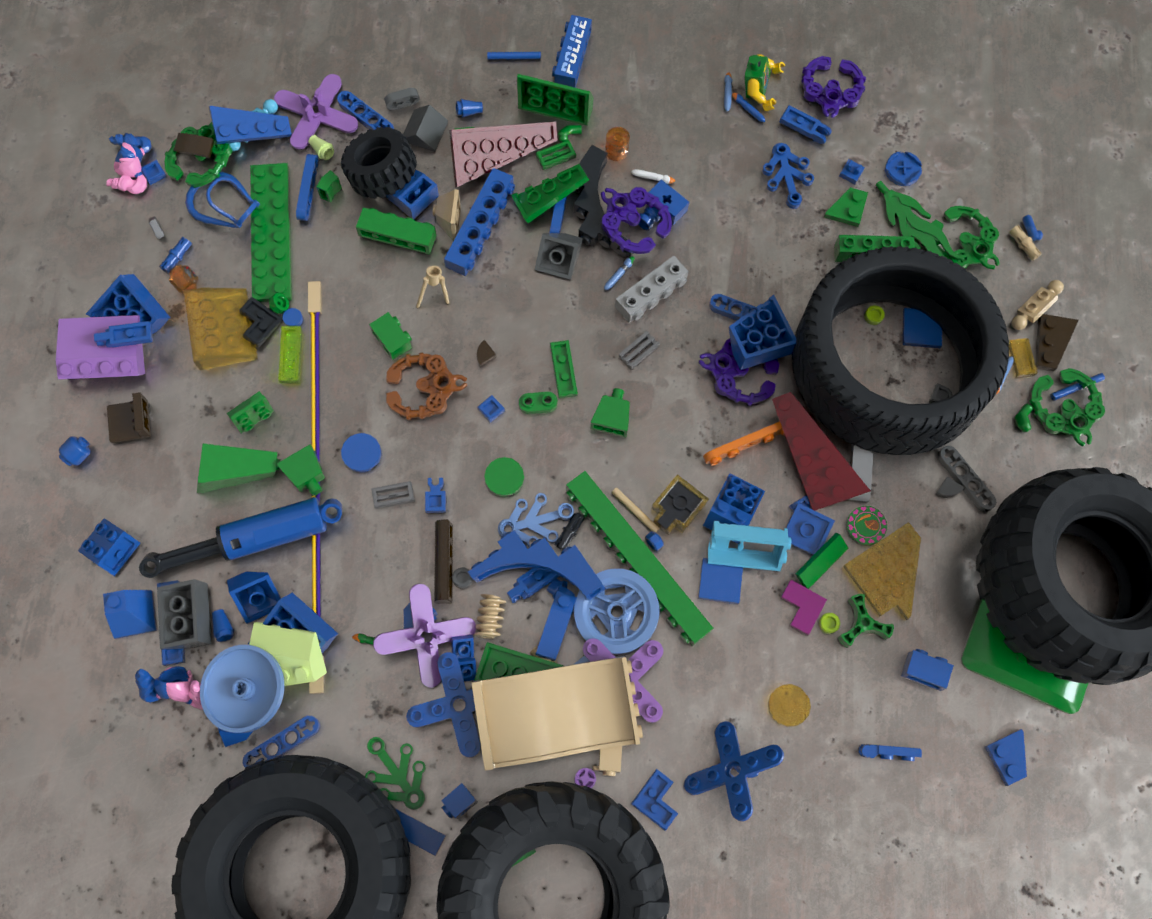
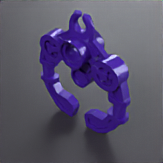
M821 56L812 60L806 67H803L802 73L804 76L801 79L804 89L803 94L806 100L817 102L821 105L825 117L832 113L831 118H834L840 108H854L858 105L860 97L865 91L864 83L866 77L863 76L862 71L855 63L842 59L839 71L851 74L854 78V83L857 84L853 85V88H848L842 92L839 82L832 79L822 88L819 83L813 82L814 78L811 76L814 75L816 69H830L832 62L831 57Z
M635 187L630 193H618L614 189L605 188V192H601V198L607 204L606 214L602 217V228L607 232L613 243L616 242L620 246L621 251L646 254L655 248L656 244L650 237L643 238L639 243H634L629 239L625 241L620 237L622 232L618 231L621 222L637 226L641 217L636 208H642L646 204L650 208L654 206L659 211L658 215L662 219L657 225L656 235L664 239L670 234L672 220L668 210L669 207L667 205L664 206L659 201L660 198L648 193L646 189ZM605 192L612 193V197L606 198Z
M730 338L725 341L722 349L717 353H704L700 355L701 359L706 357L710 359L709 364H705L703 360H699L698 363L703 368L711 370L716 380L715 390L718 394L726 396L737 403L741 401L751 406L752 404L766 401L775 393L776 384L769 380H766L760 386L759 393L754 394L751 392L749 396L741 394L742 390L735 388L736 384L733 378L744 377L748 373L749 368L740 370L732 353ZM778 360L765 362L764 369L768 375H777L780 365ZM718 362L723 363L725 367H721Z

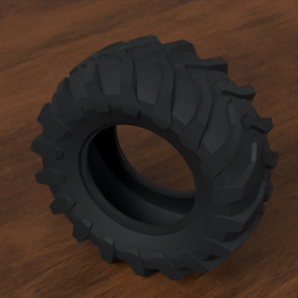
M549 781L527 784L525 787L514 788L489 801V805L479 809L460 830L461 834L453 841L443 863V872L438 882L436 902L438 919H499L498 899L500 889L508 871L516 861L538 847L563 844L585 851L600 872L604 887V906L600 919H667L670 908L669 891L663 862L656 846L640 822L624 806L616 803L609 796L590 787L570 782Z

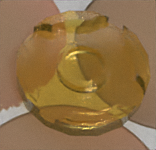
M786 684L776 688L768 701L769 713L773 720L786 727H794L803 723L809 716L811 709L808 695L799 686L793 684Z

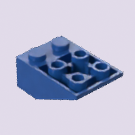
M415 170L414 176H411V181L406 183L403 189L395 191L396 193L393 195H386V198L414 220L439 196L435 182L424 173Z
M730 473L703 526L712 530L714 521H719L720 524L749 526L765 491Z

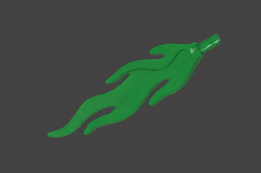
M882 181L876 183L875 186L883 194L886 203L888 220L895 227L896 215L902 236L914 237L923 244L927 251L937 253L941 257L943 255L936 245V242H939L949 257L956 260L959 259V255L952 250L944 232L934 224L919 218L911 211H916L923 218H931V214L926 212L917 200L908 195L895 192L892 189L889 190ZM914 241L915 248L921 249L918 243Z

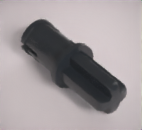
M580 513L573 514L567 526L562 528L563 532L554 544L558 549L563 551L568 547L573 537L577 536L576 532L584 521V516Z

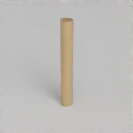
M617 487L611 492L647 528L654 532L660 529Z

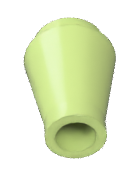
M316 135L309 138L308 143L320 159L329 160L334 155L332 144L318 138Z

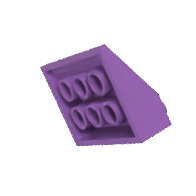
M140 315L59 319L56 349L58 379L124 377L145 374L142 344L112 348L106 345L97 346L94 342L95 333H103L106 329H109V326L140 322Z

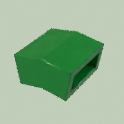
M331 170L320 179L316 186L320 199L330 203L334 196L342 190L339 177Z

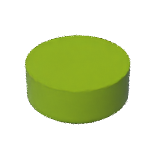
M877 305L868 307L864 314L866 322L870 325L880 324L885 317L884 310Z
M825 613L819 619V628L826 634H833L840 627V619L834 613Z

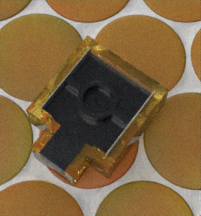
M677 474L653 503L652 509L658 513L653 522L668 535L675 527L683 533L708 503L709 498Z

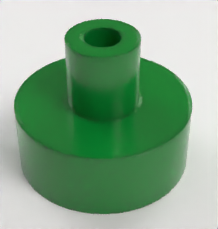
M276 293L269 298V309L271 311L281 314L289 308V301L282 293Z

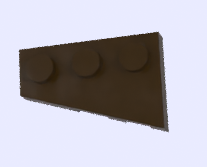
M1042 314L1038 318L1036 369L1055 371L1058 368L1079 320Z

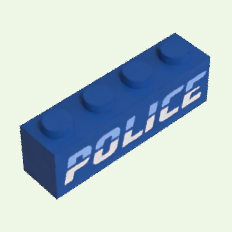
M571 15L570 21L566 22L564 30L566 35L561 38L560 47L562 49L557 52L556 62L558 63L557 66H553L552 70L554 83L576 88L592 30V19Z

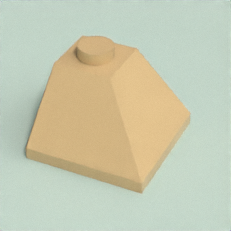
M456 189L439 196L437 204L433 205V216H436L437 224L454 241L458 234L461 214L459 190Z

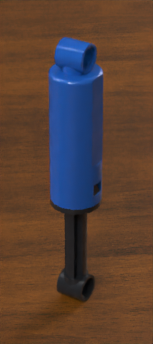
M313 497L216 527L215 538L161 554L156 552L146 554L139 565V571L144 577L153 578L160 572L165 571V569L218 553H222L224 559L230 561L320 534L327 530L326 522L336 523L340 520L342 504L337 499H328L323 504H320L319 500ZM329 507H334L337 513L331 515L326 510ZM147 562L155 563L156 568H150Z

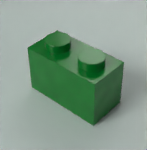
M387 312L369 324L371 332L392 361L412 349L410 343L412 338L407 331H402L400 328L401 323L396 316L392 317Z

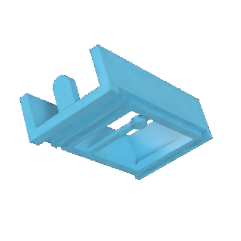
M714 521L707 548L708 564L781 571L782 564H786L787 550L791 548V537H788V529L729 525ZM730 540L740 541L738 548H729ZM743 543L774 545L772 552L743 549Z

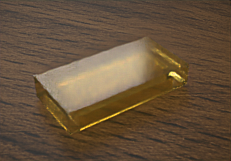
M1029 339L1010 340L1009 350L1011 356L1014 357L1013 366L1016 377L1035 376L1038 372Z

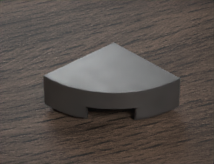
M156 217L149 218L148 221L155 236L158 239L164 237Z

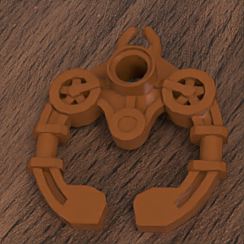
M423 352L419 353V355L406 354L405 357L396 361L387 371V383L399 384L402 379V370L406 367H411V363H419L420 366L426 365L430 374L418 379L416 387L420 392L430 394V396L427 398L425 406H419V410H411L410 406H402V398L397 391L386 393V402L395 413L405 417L407 420L417 417L424 419L434 414L439 415L446 410V401L451 394L467 387V383L457 386L456 381L461 379L466 382L467 378L459 374L453 375L447 369L446 362L440 355L423 354ZM448 381L447 385L440 387L442 382Z

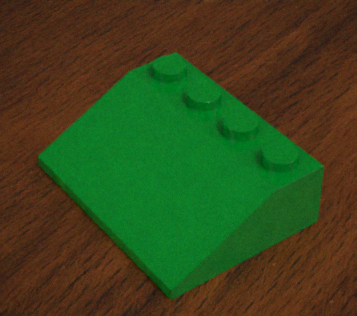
M517 75L518 109L588 126L594 99L590 91L526 75Z

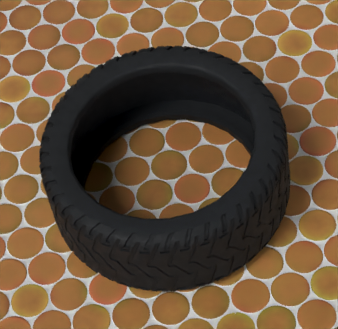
M890 246L861 252L859 255L856 254L846 261L844 260L825 275V278L821 279L816 290L811 295L795 332L797 344L792 352V366L797 387H799L803 400L806 401L811 412L815 414L814 416L827 429L846 442L868 451L889 455H913L940 448L953 441L970 426L994 398L1002 385L1007 371L1009 339L1005 321L996 301L986 287L972 273L967 272L959 264L953 263L952 260L944 256L940 257L937 253H932L931 251ZM869 302H889L925 313L942 328V331L950 339L957 353L961 372L958 393L950 398L930 404H907L889 400L870 391L857 381L841 362L833 341L832 321L836 316L851 307Z

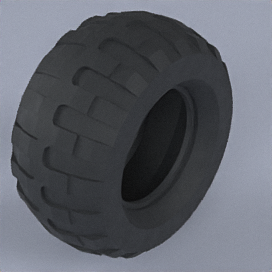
M1075 468L1049 472L1027 482L1005 498L998 507L997 513L991 517L981 537L980 543L982 547L976 557V570L981 576V580L977 584L979 597L986 602L989 613L986 615L993 628L998 627L1005 636L1003 642L1014 653H1022L1027 658V663L1033 668L1053 673L1054 677L1062 680L1084 684L1112 685L1133 680L1152 671V488L1140 485L1136 478L1128 474H1112L1107 468ZM1062 533L1073 534L1088 540L1102 551L1113 567L1119 584V602L1112 619L1097 616L1084 609L1071 597L1063 585L1056 564V549Z
M304 755L280 756L279 758L253 763L235 776L227 778L214 789V793L203 804L201 803L190 819V826L185 836L181 837L175 857L178 860L176 872L172 875L171 884L172 895L175 896L177 912L174 913L175 919H259L250 907L244 890L246 860L255 842L267 829L283 820L294 817H307L323 825L335 837L342 850L345 862L344 888L336 907L327 919H402L411 887L410 846L401 824V819L394 806L378 786L364 775L345 764L324 757Z

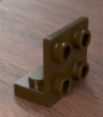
M141 392L132 393L133 401L107 406L109 441L111 443L151 437L148 400Z

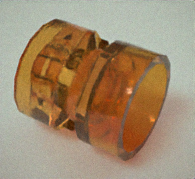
M613 127L606 134L605 152L608 153L610 160L621 161L628 155L630 135L625 128Z

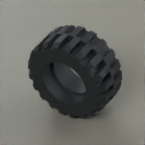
M376 127L375 130L369 129L366 133L359 134L356 139L350 141L349 146H346L341 158V168L354 191L363 197L377 199V197L385 198L386 195H393L396 193L395 191L403 189L404 185L411 181V176H414L417 166L416 156L405 135L390 127H385V129L383 127Z

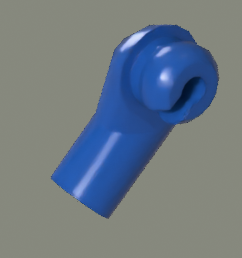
M1024 216L1022 221L1028 237H1031L1034 242L1041 240L1043 233L1040 230L1037 231L1032 216Z

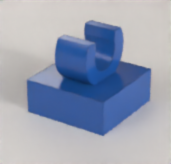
M848 159L839 177L855 185L865 167Z

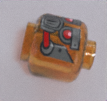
M180 264L169 272V282L179 293L188 292L190 294L197 289L198 286L196 284L199 278L189 266H182Z

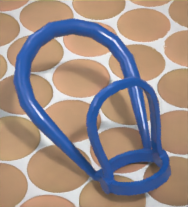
M220 172L219 178L214 179L208 187L206 198L214 210L232 220L233 224L200 214L193 205L194 195L200 187L189 188L185 201L188 213L195 220L207 224L240 228L252 211L260 205L257 200H253L249 196L243 185L233 175ZM218 182H230L251 204L239 220L218 208L211 201L210 191Z

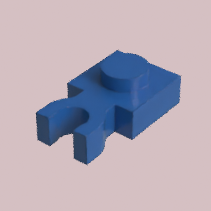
M428 478L430 491L425 492L426 513H446V492L441 491L444 485L443 478H439L438 485H433L432 478Z

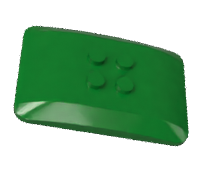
M982 600L961 656L962 665L967 670L1064 713L1074 714L1078 712L1081 708L1088 683L1062 680L1054 677L1053 673L1039 671L1027 663V658L1022 653H1014L1003 642L1005 636L998 627L993 628L986 615L989 613L985 600Z

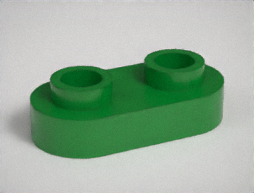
M552 392L526 393L519 398V409L525 414L549 413L554 411L558 404L557 397ZM549 398L551 402L546 403L544 400ZM530 400L532 403L527 405L525 401Z

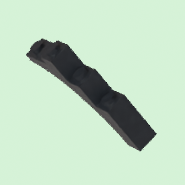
M591 145L579 163L589 181L574 191L575 193H580L574 203V213L579 218L585 219L579 228L578 237L583 238L582 243L595 247L596 243L600 242L602 246L615 250L620 256L629 258L634 253L625 250L621 251L620 246L616 242L613 243L607 232L602 228L601 222L605 213L600 204L598 183L601 173L607 164L608 153Z

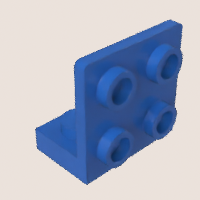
M104 518L96 525L95 530L82 543L78 551L115 576L140 545V542Z

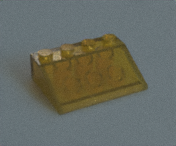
M203 287L184 291L193 362L199 370L258 359L256 346L243 338V333L252 325V321L239 313V309L248 301L247 289Z

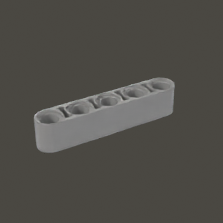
M851 444L853 456L852 460H850V466L871 490L873 452ZM871 491L848 500L869 502Z

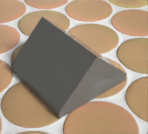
M426 105L414 109L403 134L409 144L435 152L448 124V120L431 105Z

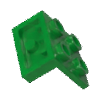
M259 391L226 414L240 433H243L244 431L251 430L259 421L269 418L274 410L266 397Z

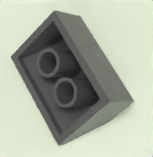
M193 579L157 587L160 649H185L210 645L208 584Z

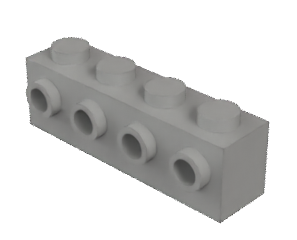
M672 256L617 297L615 308L629 323L634 319L638 320L647 309H653L663 297L664 299L669 297L676 287H682L687 282L689 271L675 256Z

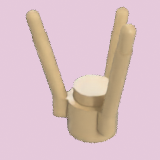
M429 266L427 268L416 308L420 307L427 284L437 286L440 283L445 302L449 304L445 277L442 276V270L438 266Z

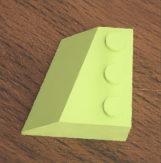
M254 622L249 645L260 647L272 654L282 669L284 686L315 682L327 673L316 632L295 628L286 629L280 628L278 625L269 626L264 625L262 622Z

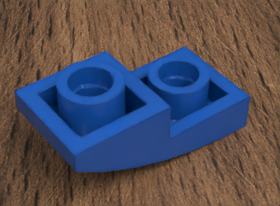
M473 636L451 637L452 653L459 660L464 681L474 680L476 676V660L474 658Z

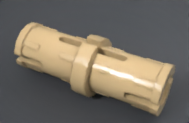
M1019 225L1009 231V234L1019 244L1018 247L1025 251L1031 261L1041 256L1042 253L1032 242L1033 239L1028 237Z

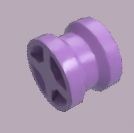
M582 768L576 773L574 782L580 786L592 788L596 782L595 773L589 768Z

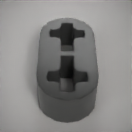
M415 88L396 91L386 95L384 98L386 107L389 110L411 106L420 100L418 91Z

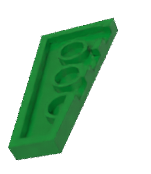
M577 164L557 173L555 178L544 179L542 184L535 187L531 185L525 188L524 192L520 194L516 192L511 196L523 218L529 223L589 181V178L580 164Z

